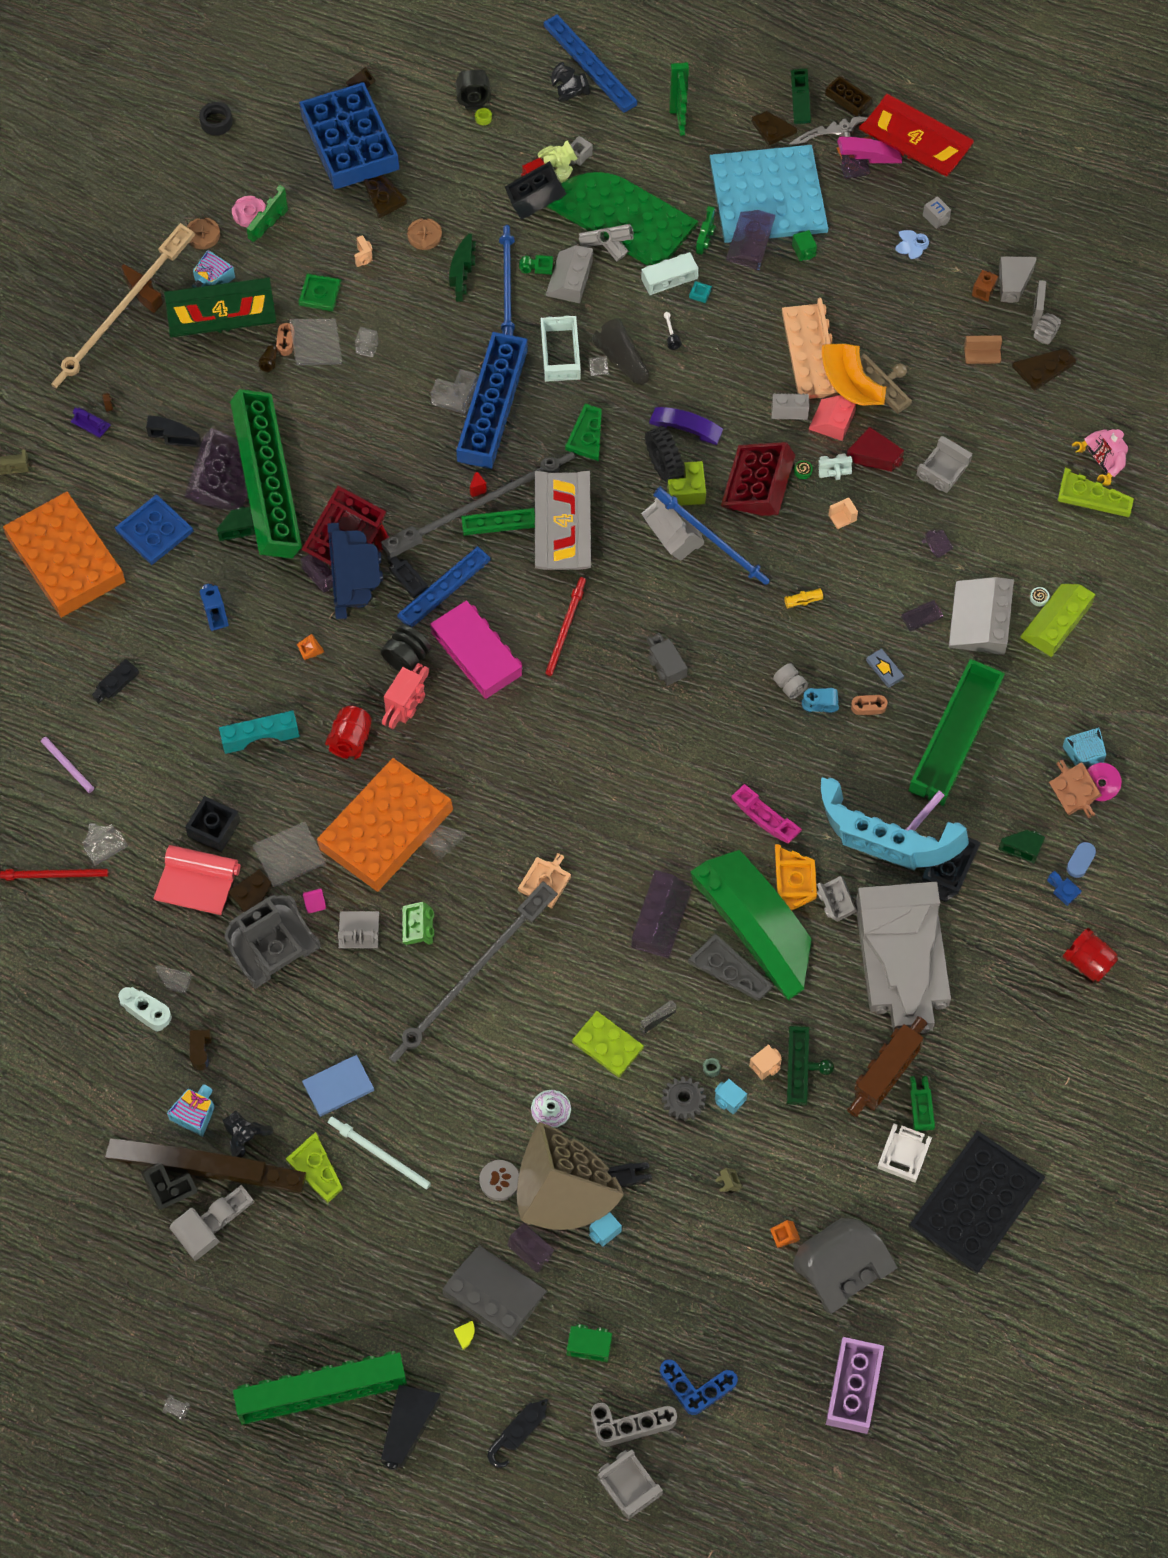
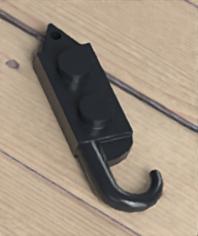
M548 1399L535 1403L530 1402L490 1446L487 1457L492 1466L503 1468L510 1463L509 1460L502 1463L496 1461V1452L502 1446L508 1450H516L546 1419L545 1412Z

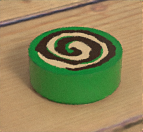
M799 461L795 465L794 474L799 479H808L812 475L813 467L808 461Z

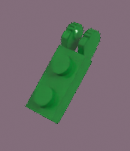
M911 1076L910 1099L914 1130H934V1113L928 1077L922 1076L923 1089L917 1090L915 1076Z

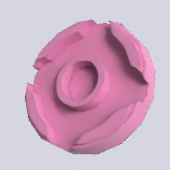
M255 196L239 198L235 202L234 207H232L233 219L240 226L248 227L258 212L265 210L266 205L263 200L255 198Z

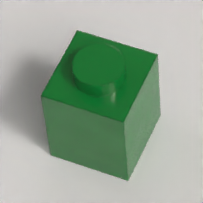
M810 230L794 234L792 247L799 261L810 260L816 257L817 245Z

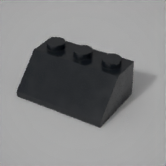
M550 161L505 186L511 204L521 220L567 195Z

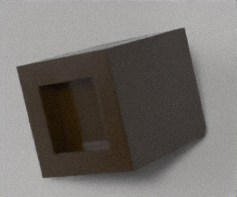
M364 67L352 76L346 84L350 87L364 82L366 88H368L376 80L369 70Z

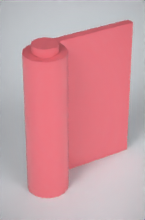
M169 845L165 855V868L154 895V900L222 915L229 895L228 892L231 889L235 875H239L241 865L238 864L236 859Z

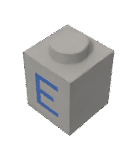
M938 196L924 205L923 216L936 229L949 222L951 209Z

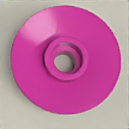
M1096 763L1087 769L1102 794L1101 797L1096 799L1097 801H1107L1118 794L1122 781L1120 773L1114 766L1108 763ZM1100 779H1104L1106 781V784L1104 786H1100L1098 784Z

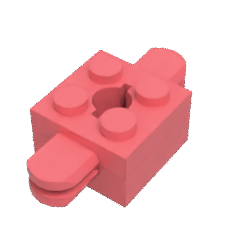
M417 663L413 671L402 667L384 695L386 714L383 717L382 725H389V728L394 729L399 721L406 723L409 718L414 716L418 703L421 704L425 698L423 682L429 674L428 667H423L420 663Z

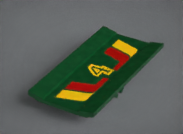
M270 277L164 292L170 338L215 331L222 333L223 330L229 332L231 329L277 323Z

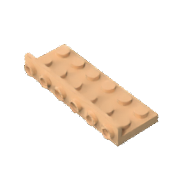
M818 298L817 304L782 308L797 394H808L809 399L838 396V392L826 375L822 359V345L832 344V334L828 333L830 327L829 319L825 318L827 313L826 305L822 303V298Z

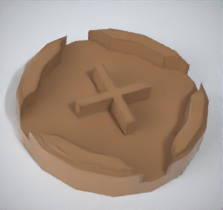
M197 218L187 225V228L195 234L189 244L196 249L204 250L211 248L220 240L219 225L210 218Z
M417 219L408 227V241L417 249H432L441 242V226L432 219Z

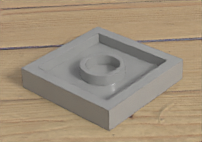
M1039 280L1031 330L1036 329L1039 320L1042 318L1046 281Z

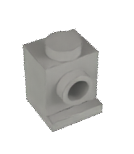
M578 136L571 144L578 159L575 161L571 160L570 164L581 166L588 157L593 155V144Z

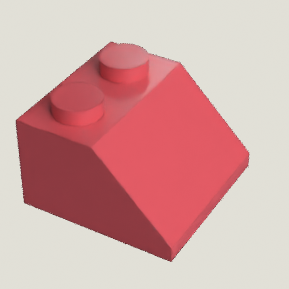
M841 395L822 399L809 430L843 441L855 414L856 404Z

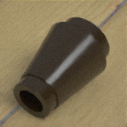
M268 346L258 360L259 368L264 372H271L275 368L277 348L275 346Z

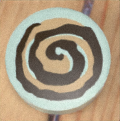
M1042 587L1034 588L1030 595L1031 603L1039 607L1044 606L1049 600V592Z

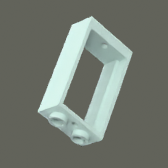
M576 316L541 318L545 382L580 380L581 369ZM572 330L575 364L548 365L546 331Z

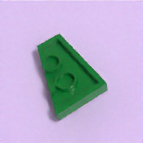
M279 185L277 187L278 193L275 197L268 199L265 210L258 212L246 228L250 241L254 242L262 237L264 232L269 227H272L277 219L286 214L288 205L283 186Z

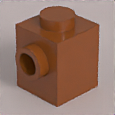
M982 270L974 284L972 296L988 302L996 288L998 276L992 272Z

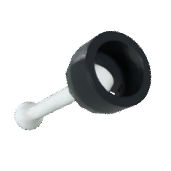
M665 312L664 318L667 320L670 337L667 338V345L669 349L676 350L682 345L681 339L673 333L670 322L671 315L669 312Z

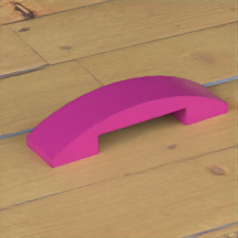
M745 784L731 796L732 800L755 823L783 842L789 844L802 831L791 820L782 818L759 799V795Z

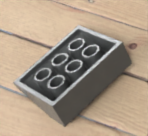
M480 1245L455 1271L442 1289L445 1298L510 1342L513 1341L547 1293V1290Z

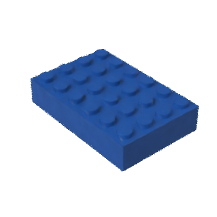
M364 82L299 102L302 119L334 190L364 181V179H371L400 170L397 152Z

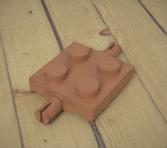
M1064 760L1057 762L1062 773L1049 783L1068 815H1071L1077 810H1084L1087 818H1091V815L1094 816L1095 813L1090 805L1094 800L1101 797L1102 794L1085 765L1081 762L1075 767L1068 769Z

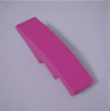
M839 137L837 140L841 155H854L855 159H868L869 163H902L900 151L881 141L858 137Z

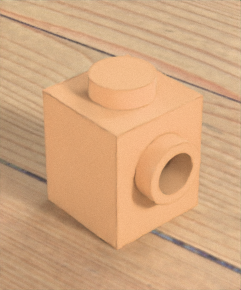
M767 1045L750 1059L749 1066L763 1080L770 1074L771 1076L775 1075L781 1069L782 1057L777 1049H772L770 1045Z

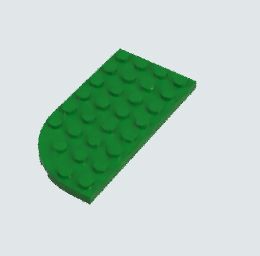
M603 172L584 173L564 181L562 184L567 195L547 205L551 210L587 231L631 224L634 233L633 239L621 242L629 251L628 255L647 266L660 263L663 260H669L698 226V221L628 180ZM604 232L603 237L608 241L609 234Z

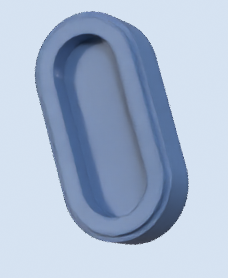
M1083 842L1077 846L1067 865V872L1070 876L1080 878L1085 875L1096 854V849L1091 843Z

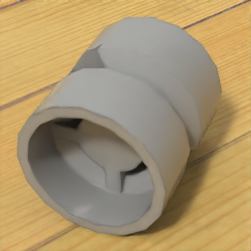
M791 663L781 667L775 673L773 680L780 688H783V692L790 699H794L806 690L809 683L803 676L798 675L799 672Z

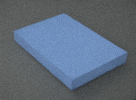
M357 1055L302 1081L320 1117L374 1091V1087Z

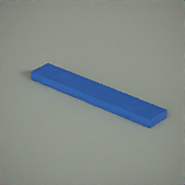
M477 546L399 612L397 618L406 626L412 628L490 562V557Z

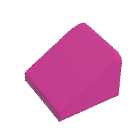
M322 889L303 893L307 913L326 909Z

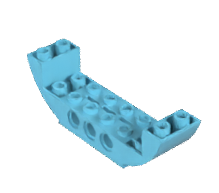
M821 778V794L827 818L835 833L842 839L843 845L915 871L919 867H930L944 863L961 853L969 844L967 829L960 823L955 822L953 824L948 822L940 841L937 842L935 838L930 836L923 837L914 830L907 831L901 829L897 824H887L877 817L870 818L860 811L855 810L853 812L848 810L845 806L841 805L844 798L840 783L833 778Z

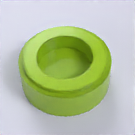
M487 108L478 109L475 112V121L479 125H488L492 121L491 111Z

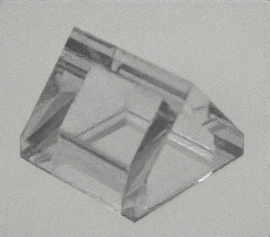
M607 356L589 358L588 364L591 376L609 374Z

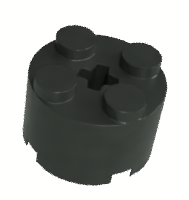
M469 70L459 73L456 79V92L460 105H464L469 110H478L483 108L484 104L490 102V82L484 70Z

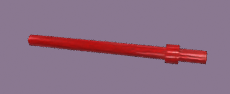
M583 577L579 578L576 589L572 591V600L547 666L546 675H553L578 602L583 597V588L586 583V579Z
M6 869L5 871H0V879H6V881H14L17 878L108 877V869L28 871Z

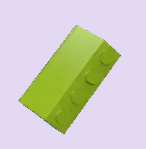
M1061 584L1020 638L1052 657L1092 606L1096 594L1080 584Z

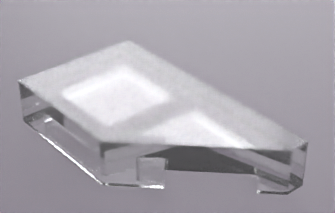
M156 965V971L166 989L186 994L192 977L190 973Z

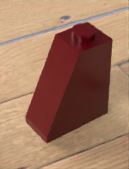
M871 427L847 450V457L851 456L852 463L890 472L896 467L899 468L904 461V450Z

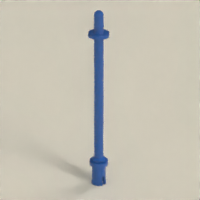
M505 225L503 227V235L499 238V243L504 245V323L501 324V330L503 334L513 336L515 324L511 322L510 245L515 242V238L510 236V226Z
M661 486L654 492L653 496L661 501L667 510H675L749 571L748 577L750 579L755 576L763 584H769V578L759 571L761 567L759 564L756 566L750 564L681 507L675 496L672 497Z

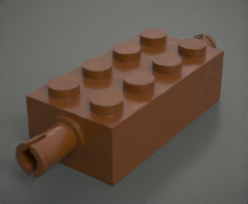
M917 1016L910 1028L905 1024L900 1029L897 1027L891 1035L890 1043H885L880 1049L878 1059L873 1058L867 1067V1073L859 1076L854 1089L856 1090V1099L847 1109L852 1116L858 1117L865 1106L875 1112L921 1051L924 1038L919 1034L928 1024L922 1017Z

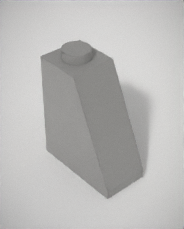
M1001 257L999 264L1001 302H1019L1034 271L1036 257Z

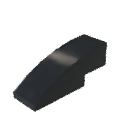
M148 415L146 425L148 437L164 438L165 445L201 447L200 434L193 429L171 419Z

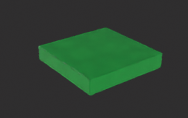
M307 274L298 301L299 306L333 311L340 290L341 279Z

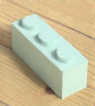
M689 252L669 260H663L654 265L646 266L641 271V280L649 295L698 279L699 268Z

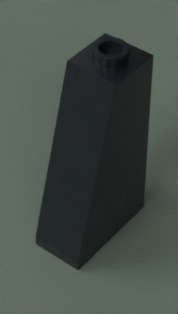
M403 1385L398 1386L381 1456V1462L385 1465V1468L397 1470V1468L404 1467L440 1404V1393Z

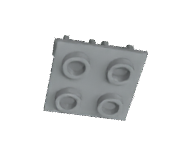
M340 911L338 948H378L379 911Z

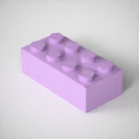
M846 1337L842 1338L825 1425L865 1434L868 1433L884 1351L883 1345Z

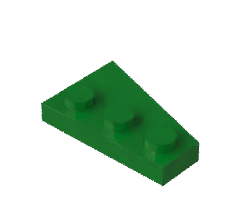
M584 404L565 445L566 451L599 461L602 409Z

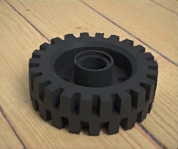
M660 426L646 432L645 444L649 452L648 455L652 459L651 462L654 464V468L658 475L661 476V479L668 482V479H676L682 476L684 467L680 459L681 455L669 431L665 427Z

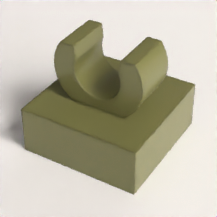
M725 1168L721 1170V1176L715 1180L718 1183L722 1181L725 1183L724 1187L719 1189L720 1192H728L729 1190L736 1192L743 1188L734 1169Z

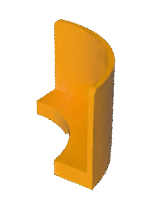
M850 344L822 345V359L826 375L832 386L841 396L858 405H884L886 386L874 382L863 372L859 353L860 346Z

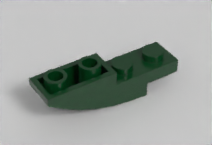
M808 68L791 70L794 124L811 123Z
M470 233L458 246L450 266L449 285L450 287H456V302H463V295H467V284H464V280H467L468 273H471L472 266H475V255H472V251H476V241H472V234Z

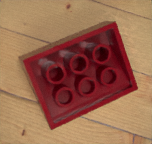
M788 443L738 445L721 506L760 516L778 515L795 458V453Z

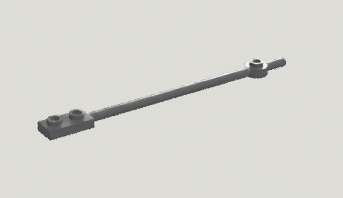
M570 452L558 459L553 457L545 458L541 462L540 468L418 530L411 526L381 541V545L392 558L422 543V536L535 479V471L558 473L559 466L574 459L575 455L573 452Z
M542 881L518 907L517 912L521 915L416 1028H408L403 1032L402 1044L389 1057L393 1063L408 1048L415 1049L421 1044L422 1033L518 928L526 920L532 924L555 899L558 893ZM413 1036L416 1040L409 1042L408 1038Z

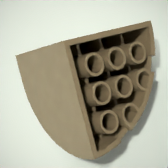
M541 1122L538 1123L529 1140L520 1167L517 1184V1205L521 1221L546 1229L567 1230L583 1227L601 1219L619 1203L624 1195L616 1177H611L608 1174L609 1168L587 1147L575 1139L572 1141L561 1136L562 1131Z

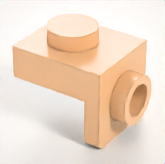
M362 235L356 238L359 253L355 254L354 257L357 267L367 265L373 261L372 246Z

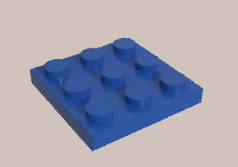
M157 494L115 527V531L151 565L194 532L193 528Z

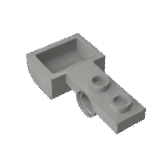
M240 1185L225 1198H219L212 1203L209 1210L201 1217L193 1207L178 1217L170 1225L169 1229L193 1260L197 1261L219 1243L214 1234L255 1201L244 1187Z

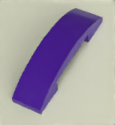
M655 407L649 424L658 427L663 426L667 428V426H671L699 435L700 440L715 445L718 444L723 432V428L706 418L674 408Z

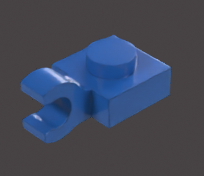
M1053 871L1047 879L1056 888L1053 893L1067 906L1082 892L1068 878L1063 881L1056 871Z

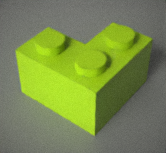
M703 461L684 462V478L668 479L667 493L672 497L675 496L680 506L705 504L706 487Z

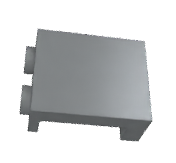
M941 436L937 447L923 464H919L916 475L921 480L934 485L936 489L948 493L971 463L972 453L946 437Z
M632 1449L629 1452L626 1450L621 1452L616 1457L617 1460L611 1465L609 1463L603 1465L599 1469L600 1473L598 1474V1480L627 1520L638 1514L663 1494L661 1487L655 1484L636 1458L635 1452Z

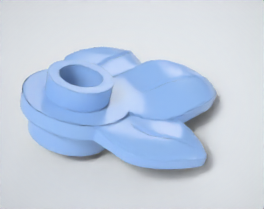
M912 230L900 231L899 236L903 241L895 247V250L900 254H908L910 259H916L922 255L923 250L928 248L929 239L925 234H916Z

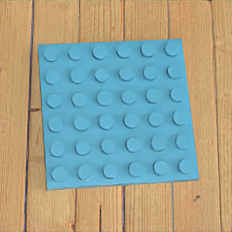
M812 145L710 155V165L724 243L789 237L810 230L811 234L828 233Z

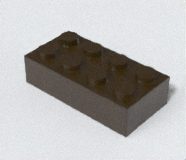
M840 75L826 87L825 95L857 117L872 104V97Z

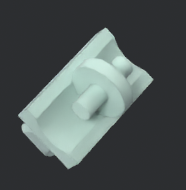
M844 453L838 454L833 459H830L828 456L820 457V478L835 476L836 480H840V475L852 474L851 456L847 457Z

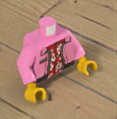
M1118 429L1095 431L1084 438L1085 441L1072 444V447L1080 445V449L1076 452H1084L1086 446H1089L1087 449L1107 474H1101L1097 477L1098 482H1102L1105 479L1102 483L1103 486H1109L1111 478L1115 477L1126 465L1128 446L1122 439L1124 433Z

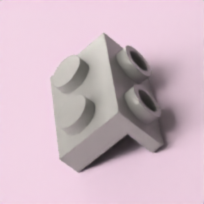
M842 876L826 884L821 882L817 884L819 889L817 894L826 905L824 911L828 918L838 922L858 912Z

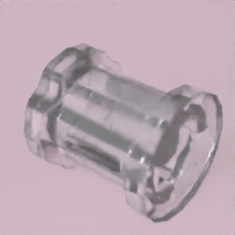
M170 1395L165 1402L163 1413H171L183 1421L189 1411L190 1403H183L174 1399L173 1395Z

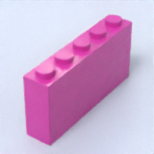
M466 600L430 623V629L436 640L481 695L487 699L522 676L523 665L518 658L512 656L510 648L506 644H502L497 632H493L489 628L487 620L478 615L477 608L474 605H470Z

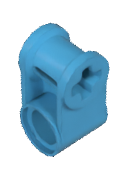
M834 688L807 689L804 692L802 708L808 712H835L839 709L838 690Z

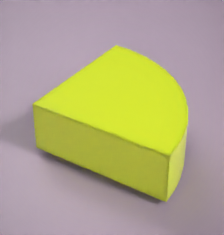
M473 1321L454 1329V1333L463 1350L470 1345L474 1337Z

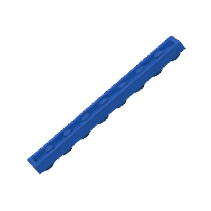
M558 14L544 21V27L623 113L637 106V100Z

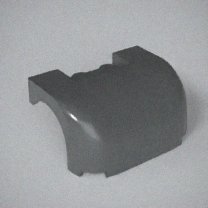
M272 895L234 918L229 923L224 935L232 957L254 989L271 979L270 975L302 955L305 958L321 948L319 939L304 922L295 900L290 895Z
M841 1218L807 1240L798 1248L793 1262L795 1271L809 1281L817 1292L824 1310L830 1314L848 1303V1298L877 1278L883 1279L898 1268L876 1232L864 1222L854 1218Z

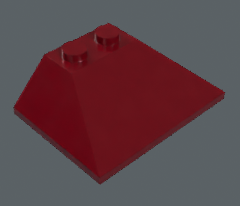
M337 486L302 550L331 566L327 524L339 523V531H361L366 536V544H373L382 526L386 511Z

